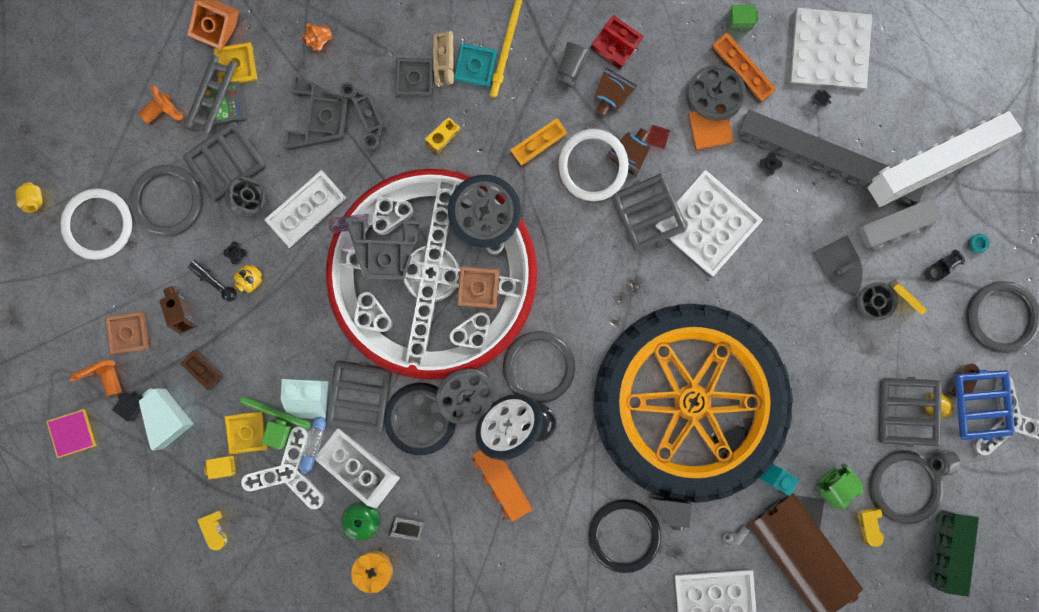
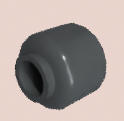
M952 450L937 451L931 456L930 466L933 472L939 476L953 475L960 469V459Z

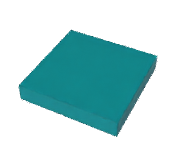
M461 43L454 81L490 88L498 50Z

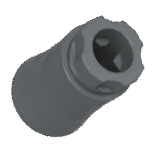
M567 42L556 80L572 87L591 52L580 45Z

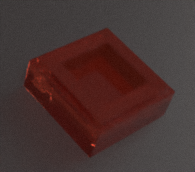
M652 125L646 144L665 149L670 130Z

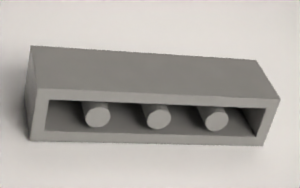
M934 198L863 225L858 228L865 248L872 247L873 250L885 246L883 242L890 240L891 243L901 240V235L908 233V236L919 233V228L925 226L926 229L937 226L936 221L941 220L942 217Z

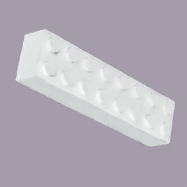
M1010 111L1003 115L998 113L991 117L988 122L985 120L979 122L972 130L967 128L960 132L957 137H954V135L948 137L941 145L936 143L927 149L928 151L924 153L922 151L915 153L911 156L912 159L906 160L905 158L897 162L893 168L888 166L879 172L880 175L872 179L873 183L868 189L878 206L881 207L1004 147L1022 131Z

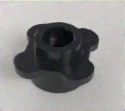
M824 89L822 91L817 90L818 93L814 97L824 107L828 103H832L829 100L831 96Z
M770 152L765 159L760 160V166L763 167L768 175L774 174V171L783 165L782 161L776 158L774 152Z
M234 241L223 251V255L228 257L232 264H238L239 259L246 256V250L242 249L239 243Z

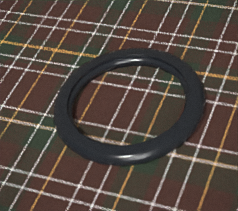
M615 500L607 503L594 515L588 532L589 546L597 561L605 568L619 573H633L646 567L656 557L661 544V528L653 512L645 505L634 500ZM619 509H629L640 513L647 520L651 528L652 539L648 551L642 558L632 563H618L609 559L601 550L598 542V531L601 522L611 512Z

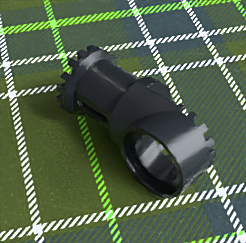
M954 249L945 259L941 258L926 268V278L931 282L943 279L952 273L955 267L963 265L966 262L965 257L962 256L963 254L960 255V251ZM932 268L939 270L940 275L938 278H934L931 275Z

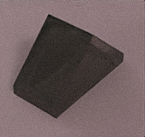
M396 514L393 517L388 535L419 542L425 523Z

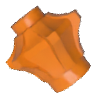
M309 23L305 25L306 32L302 35L304 45H309L314 51H321L323 45L332 39L329 27L327 25L316 26Z

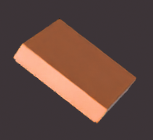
M723 106L715 108V111L719 114L726 112ZM695 111L688 113L696 150L734 142L729 118L715 121L703 118Z

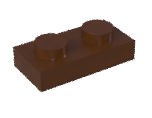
M193 350L180 363L207 390H210L223 377L196 350Z

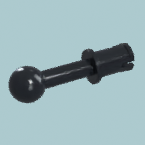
M195 259L189 264L187 268L197 275L201 282L205 279L221 292L223 300L231 302L236 298V290L233 287H225L209 274L211 269H206Z

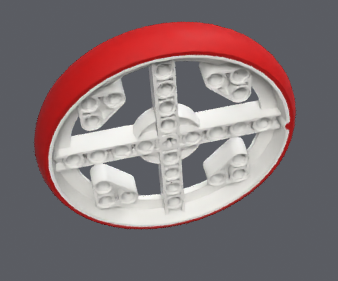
M418 169L391 176L364 192L346 211L333 234L326 260V288L334 317L347 339L359 352L378 366L393 373L411 378L433 380L445 379L451 373L462 369H478L496 358L511 344L524 326L531 311L537 286V262L530 234L522 218H520L519 225L514 234L507 241L500 244L499 250L493 251L490 247L486 248L491 255L495 256L501 254L505 246L510 270L509 278L499 276L498 295L506 296L494 321L490 324L489 316L486 313L479 312L451 332V342L459 347L444 351H427L435 304L449 297L456 288H459L460 279L458 261L446 249L450 228L448 219L449 202L443 203L440 201V198L444 194L451 196L461 182L471 177L469 175L445 169ZM479 187L476 193L480 197H485L488 190L485 187ZM498 194L494 201L496 204L502 205L506 199L501 194ZM433 196L436 199L428 243L426 246H422L412 252L408 268L415 265L418 271L414 275H409L407 269L404 284L408 291L417 298L409 345L406 348L394 343L380 333L390 331L393 322L378 299L370 292H363L358 298L356 296L354 269L361 270L359 264L353 265L351 263V259L356 255L346 219H366L365 233L372 225L377 234L387 235L402 225L403 221H407L413 216V208L407 200ZM464 198L461 201L470 207L472 206V201L469 198ZM383 203L390 204V209L386 212L381 211ZM487 205L483 209H479L481 211V219L485 214L490 213ZM403 206L409 207V212L406 215L399 213L400 208ZM439 213H446L447 219L440 222L437 220V215ZM502 213L497 216L498 223L505 224L508 221L506 214ZM471 219V227H472V226L474 225V220H473V219ZM381 221L387 223L384 230L377 229V225ZM484 225L481 228V233L485 236L490 235L492 227ZM437 231L444 233L443 238L439 241L433 238L434 233ZM433 250L440 252L438 259L433 260L430 258V253ZM430 269L437 273L433 278H430L427 274V271H430ZM449 272H453L456 275L455 280L452 282H448L445 279L446 274ZM505 282L512 284L513 288L510 292L502 290V285ZM430 287L433 289L431 297L423 296L425 288ZM367 296L372 297V304L370 306H364L363 299ZM423 306H427L430 309L429 314L425 317L419 313ZM363 315H367L369 318L366 325H361L359 322L360 317ZM480 316L487 319V323L483 327H479L476 324V320ZM382 318L388 321V325L384 329H380L378 326V322ZM419 325L426 327V333L422 336L416 333V328ZM462 332L464 340L462 342H455V333ZM476 335L483 337V343L480 346L473 344V338ZM416 344H420L423 348L419 355H415L412 351L413 346Z

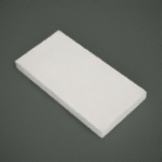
M321 170L271 213L265 221L291 249L346 201L347 198Z

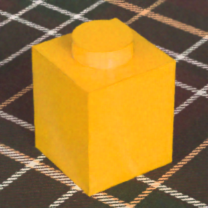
M234 456L206 460L204 472L206 476L208 475V479L236 475Z

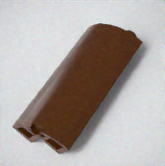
M794 493L779 499L771 509L758 514L748 524L811 612H836L848 603L851 604L858 600V594L863 588Z

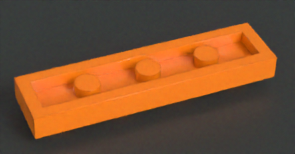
M728 33L724 34L712 45L713 49L726 64L741 76L746 87L760 103L776 91L773 84Z

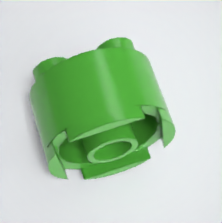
M841 464L842 468L838 470L836 467L829 470L819 480L821 483L820 487L816 486L817 491L833 508L839 507L840 510L845 509L850 504V500L864 492L863 483L847 464Z

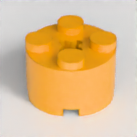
M376 550L362 554L354 562L351 570L353 584L359 590L366 593L381 591L388 584L393 574V567L388 556ZM374 568V572L377 574L372 576L368 570Z

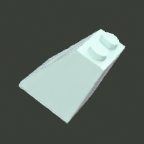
M282 379L281 401L285 412L300 419L323 417L326 420L329 381Z
M150 388L143 393V398L139 401L149 445L153 451L166 448L194 425L166 389Z

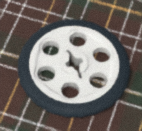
M518 394L508 395L493 402L488 412L479 419L476 427V442L482 453L492 459L508 460L520 456L531 448L538 439L543 426V415L539 404L528 396ZM508 408V413L502 416L501 412ZM521 409H526L523 415L518 416V412ZM492 423H496L494 429L488 430V427ZM529 423V429L522 431L523 426ZM496 438H500V442L497 445H492ZM512 439H518L515 445L509 446Z

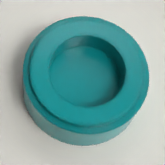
M984 234L973 235L968 241L969 249L974 253L985 252L990 244L988 237Z

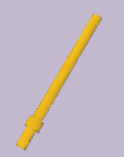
M522 0L514 1L496 73H493L491 80L493 84L489 96L497 98L500 84L503 83V72Z

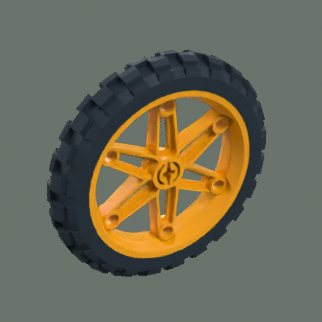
M693 303L678 304L643 316L631 324L614 341L606 353L597 375L594 389V416L601 441L607 453L618 468L634 483L655 495L670 500L693 503L709 502L732 496L746 489L773 465L774 460L783 449L788 430L791 427L793 395L789 383V375L785 364H783L779 356V352L753 323L751 324L734 312L718 308L717 306ZM680 340H702L716 345L692 379L668 345L669 343ZM660 347H665L668 350L666 357H661L658 354ZM718 347L725 349L726 354L724 357L717 355ZM654 352L673 392L630 395L631 387L639 368ZM730 353L739 360L747 371L753 385L754 394L713 391ZM670 361H672L688 384L679 389L667 365ZM715 361L718 364L706 389L697 385L711 363ZM632 397L639 399L640 403L637 408H632L629 404ZM694 397H696L695 402L697 403V406H692L690 408L691 403L689 402V399H694ZM749 397H753L755 399L756 403L753 408H750L747 405V399ZM675 398V407L646 405V400ZM711 398L739 400V405L711 407ZM630 410L673 413L655 453L639 436ZM755 410L753 422L746 438L732 452L713 413ZM679 416L688 421L673 444H671L668 440ZM705 416L719 441L716 444L713 443L698 421ZM693 426L717 459L716 462L701 466H685L669 462ZM662 448H667L669 451V456L665 459H662L659 455ZM721 448H726L728 451L727 456L721 459L718 451Z

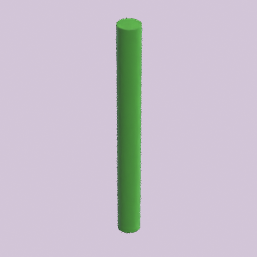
M245 396L240 398L241 404L304 429H308L310 426L308 421Z

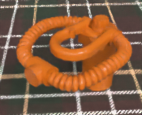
M155 85L150 86L154 99L137 113L147 124L163 111L176 121L183 118L182 113L169 101L171 99L168 94L164 95Z
M112 360L99 361L78 372H73L69 377V380L72 382L85 376L97 374L100 375L107 397L122 393L114 368L115 362Z

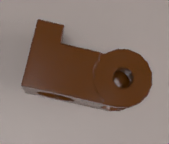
M966 364L960 366L957 373H975L976 370L980 369L975 364ZM978 380L963 381L964 393L973 392ZM948 385L945 393L956 397L955 385Z

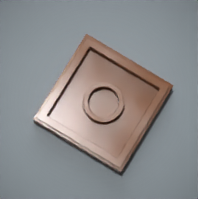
M461 266L457 306L497 309L500 270Z
M144 311L105 317L110 355L150 349Z

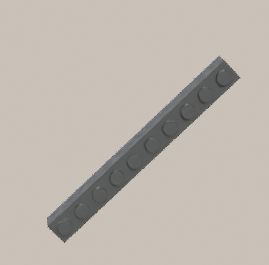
M750 109L745 114L738 135L745 141L752 142L753 140L765 149L772 148L777 150L776 152L782 156H792L797 162L812 164L814 169H824L829 171L830 175L838 178L844 177L849 183L854 185L861 184L868 191V187L873 183L872 179L880 175L879 172L882 169L888 167V165ZM926 185L898 198V200L905 206L919 203Z

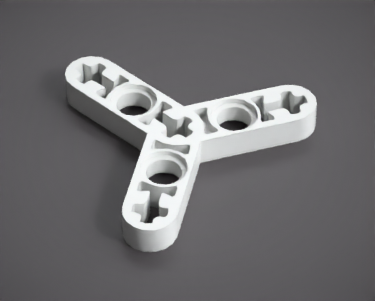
M1010 377L1015 432L1039 440V421L1020 414L1014 383ZM1001 378L993 379L994 390H1002V386L999 385V382H1002ZM1003 397L996 398L998 409H1004ZM1000 417L987 430L1006 428L1001 426V424L1006 425L1005 417ZM1028 422L1034 425V430L1031 433H1028L1025 429V425ZM1003 436L999 439L993 437L991 441L994 444L988 442L989 440H983V438L976 439L973 442V450L979 455H989L1010 436ZM980 443H987L985 445L986 450H980L982 447Z
M295 427L291 430L281 466L245 475L241 481L242 487L246 491H254L286 483L309 508H320L325 501L323 494L302 474L298 467L308 441L309 433L307 429ZM299 430H302L301 434L304 435V438H300L298 444H302V447L291 445L292 442L296 443L297 436H295V432H299ZM292 448L299 451L297 459L289 457V451ZM286 467L289 470H293V474L290 475L291 478L288 475L280 477L282 481H279V473L285 472L287 470ZM267 472H272L275 475V480L272 483H268L265 480ZM258 474H260L261 482L254 483L253 488H251V485H247L246 481H249V477L252 480L258 479ZM299 481L306 482V491L300 492L297 489ZM312 489L313 492L310 494L313 497L319 496V505L316 503L313 505L311 503L312 498L309 495L305 498L304 495Z

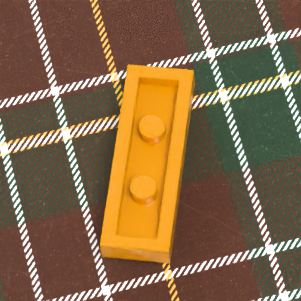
M556 118L512 148L510 152L519 165L523 166L564 138L568 133L558 118Z

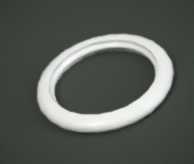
M587 129L574 134L566 141L559 155L558 170L563 185L574 196L585 201H601L613 196L620 190L628 174L629 163L624 146L611 133L601 129ZM594 138L607 142L618 156L619 171L617 177L608 188L602 191L589 192L580 189L574 184L568 174L567 162L569 154L574 146L585 139Z
M100 188L88 189L74 196L66 205L60 222L61 234L69 249L85 259L92 260L105 259L119 252L127 243L133 225L132 215L125 201L116 193ZM90 198H103L111 201L117 206L122 215L123 228L119 238L114 244L103 250H89L82 247L75 241L70 231V220L73 211L79 204Z

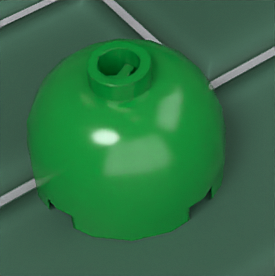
M356 502L349 505L341 517L343 532L353 540L364 541L371 538L380 526L378 510L367 506L364 502Z

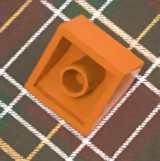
M195 0L187 35L222 50L236 28L240 10L217 0Z

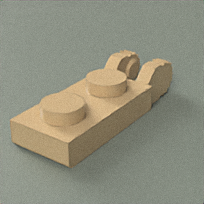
M447 31L433 35V71L437 86L444 84V76L446 84L451 85L454 82V73L452 71L453 32Z

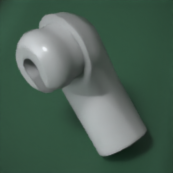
M743 525L737 533L723 534L722 539L726 545H740L751 531Z

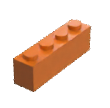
M481 450L473 453L474 458L472 461L477 469L481 468L484 475H482V478L487 486L491 485L493 488L492 495L497 503L501 502L504 508L501 511L507 520L510 518L513 522L532 511L530 503L504 460L492 459L484 455Z

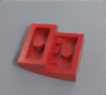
M613 15L603 27L602 32L591 44L590 49L621 69L644 36Z

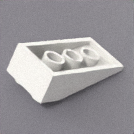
M337 428L315 457L319 464L361 501L373 508H377L400 479L397 474L339 428Z

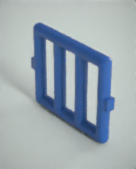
M976 370L975 373L956 374L954 379L960 438L962 440L982 438L983 440H993V437L1014 435L1015 428L1009 372L1007 370ZM1002 379V390L964 393L963 381ZM1003 397L1004 409L966 412L965 401ZM1005 417L1006 428L972 432L967 430V420Z

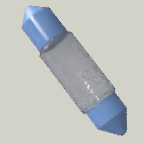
M323 417L315 418L309 429L298 466L302 474L312 470L314 461L317 458L326 427V421Z

